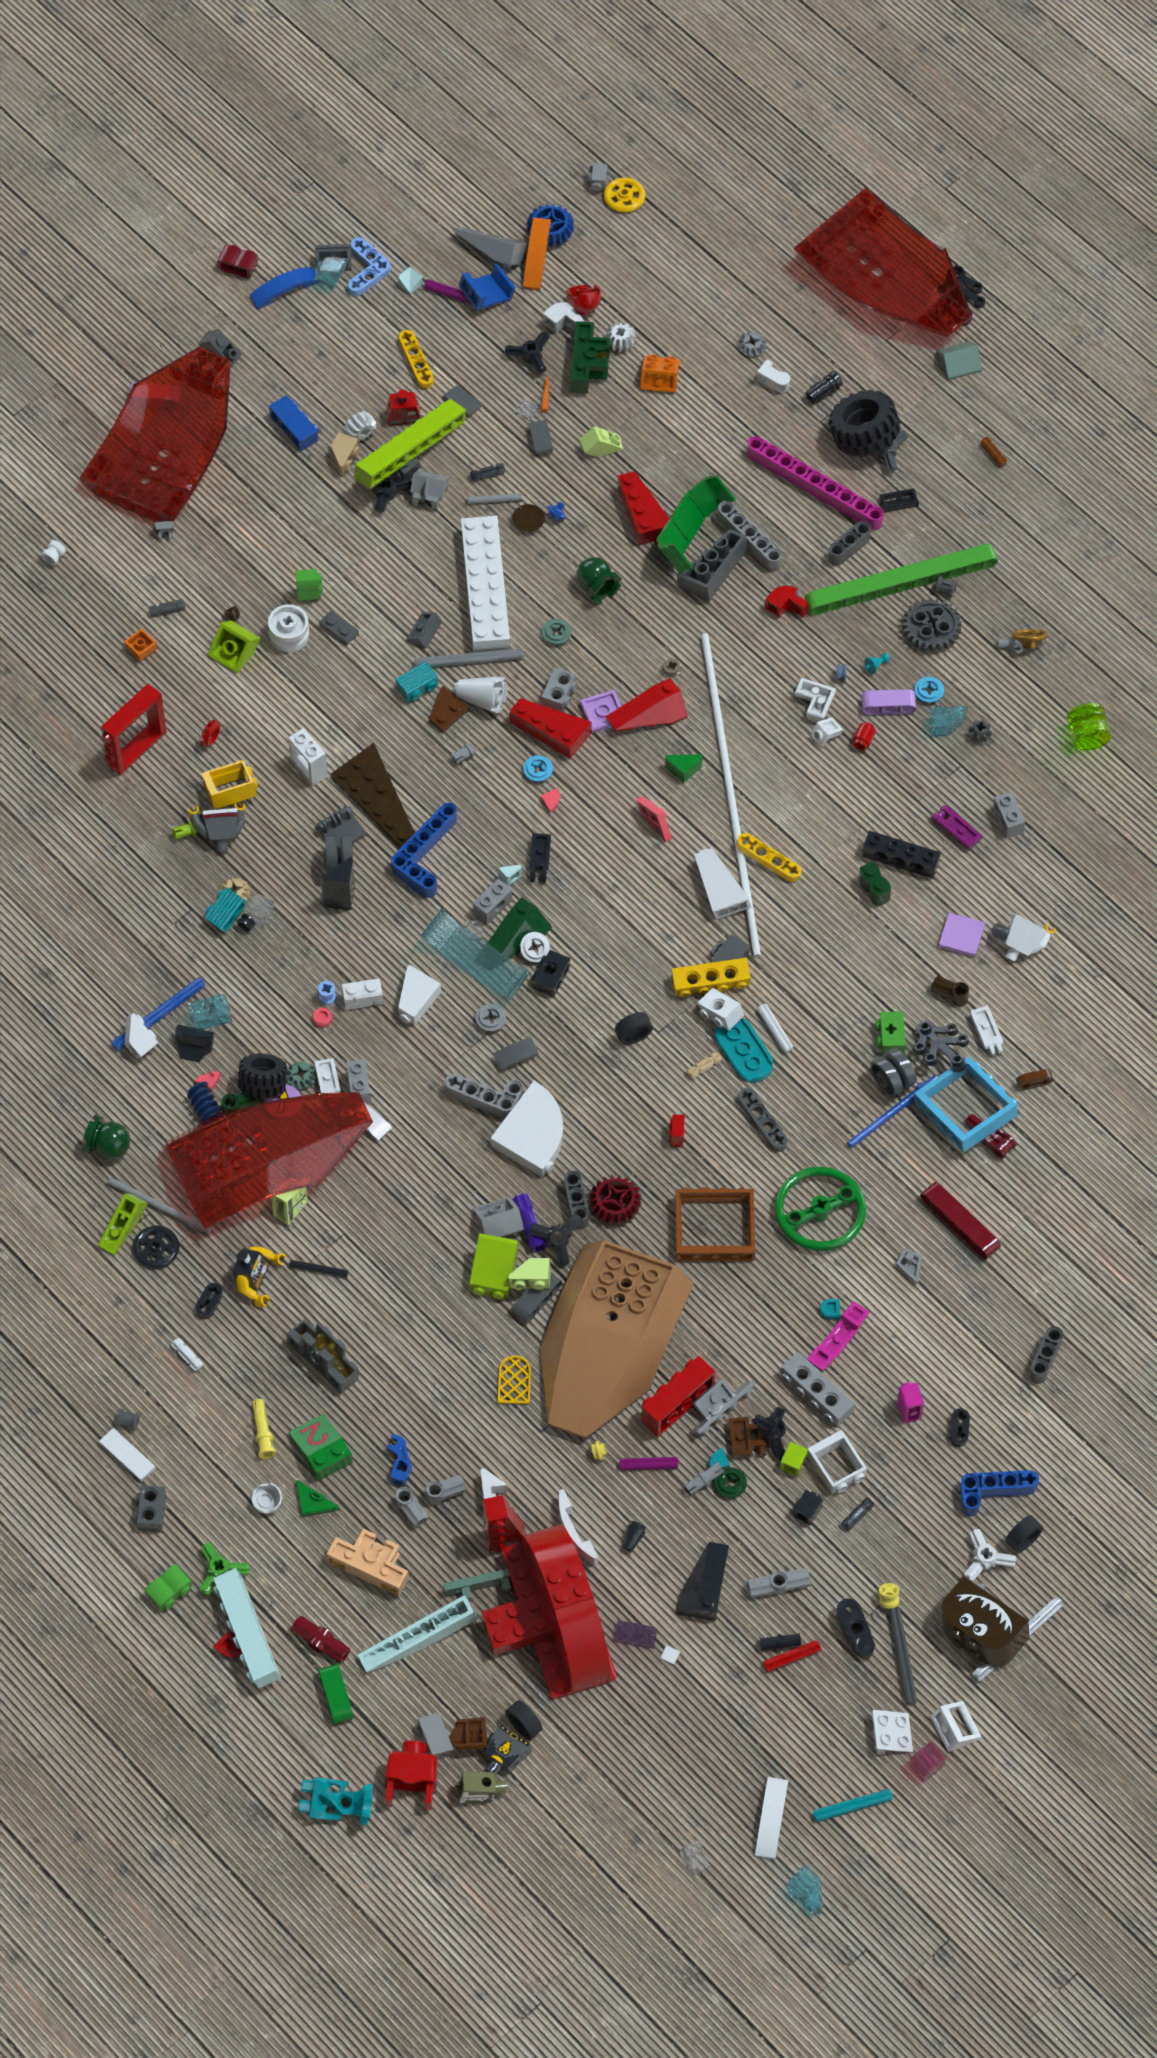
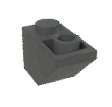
M220 329L207 331L198 343L209 357L229 367H233L242 355Z

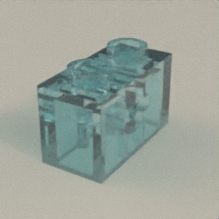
M216 994L211 996V998L197 999L188 1003L194 1028L204 1030L232 1022L226 994Z

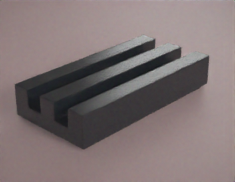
M915 488L879 495L884 513L919 506Z

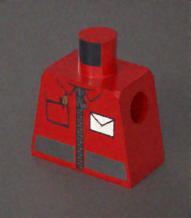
M402 389L398 393L389 395L386 407L388 426L411 424L421 419L420 405L415 392H407Z

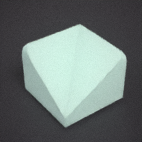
M409 267L398 276V285L411 294L423 285V277L412 267Z
M521 865L500 867L498 869V877L509 886L522 877Z

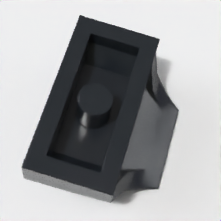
M177 1025L174 1044L178 1048L180 1058L200 1062L207 1053L212 1052L215 1032Z

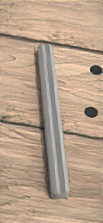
M522 648L422 657L415 658L414 664L416 667L427 661L432 668L518 660L524 658V651Z
M1054 1597L1029 1620V1637L1064 1605L1059 1597ZM982 1663L972 1672V1676L980 1682L996 1667Z

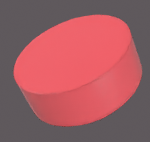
M327 1008L315 1010L313 1013L314 1024L320 1028L329 1026L332 1022L330 1010Z

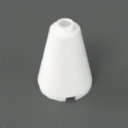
M500 676L460 679L455 683L454 693L462 700L492 713H500L503 709L500 706L507 699V682H504L505 678Z

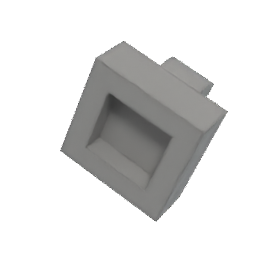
M174 521L155 522V529L160 530L158 533L160 539H162L164 531H167L169 538H172V531L170 529H174Z

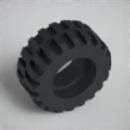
M862 390L856 394H849L847 398L844 397L840 400L839 404L837 403L834 406V410L831 411L828 420L837 448L855 457L857 455L865 457L868 454L874 455L878 451L885 450L886 446H890L893 440H896L901 428L900 419L893 400L888 395L880 391L874 392L873 390L866 392Z

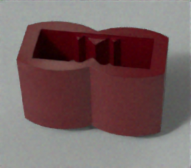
M225 245L217 260L218 269L251 279L258 264V255L252 250H241L236 245Z

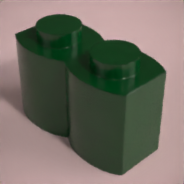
M873 862L861 866L859 870V884L869 893L872 903L879 907L889 902L891 886L887 879L881 876L878 866Z

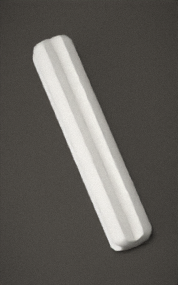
M760 1005L758 1012L784 1053L790 1052L793 1049V1045L768 1005Z

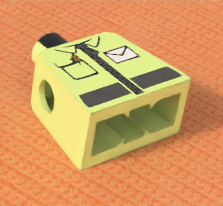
M289 1177L271 1193L273 1217L287 1225L294 1220L307 1203L306 1190L311 1186L308 1179L302 1177L298 1181L293 1177Z

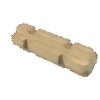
M714 1052L710 1054L711 1057L707 1056L696 1063L695 1067L688 1068V1076L694 1079L699 1076V1073L702 1074L713 1067V1064L716 1065L721 1062L720 1054Z

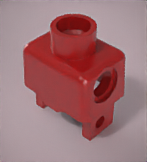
M415 1740L405 1741L402 1744V1752L392 1751L389 1753L384 1777L386 1806L392 1807L394 1790L426 1792L425 1810L432 1809L433 1793L437 1792V1758L433 1754H426L427 1745L425 1743Z

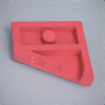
M643 796L638 798L636 801L641 815L650 823L655 831L657 829L661 830L662 839L665 842L672 839L665 819V811Z

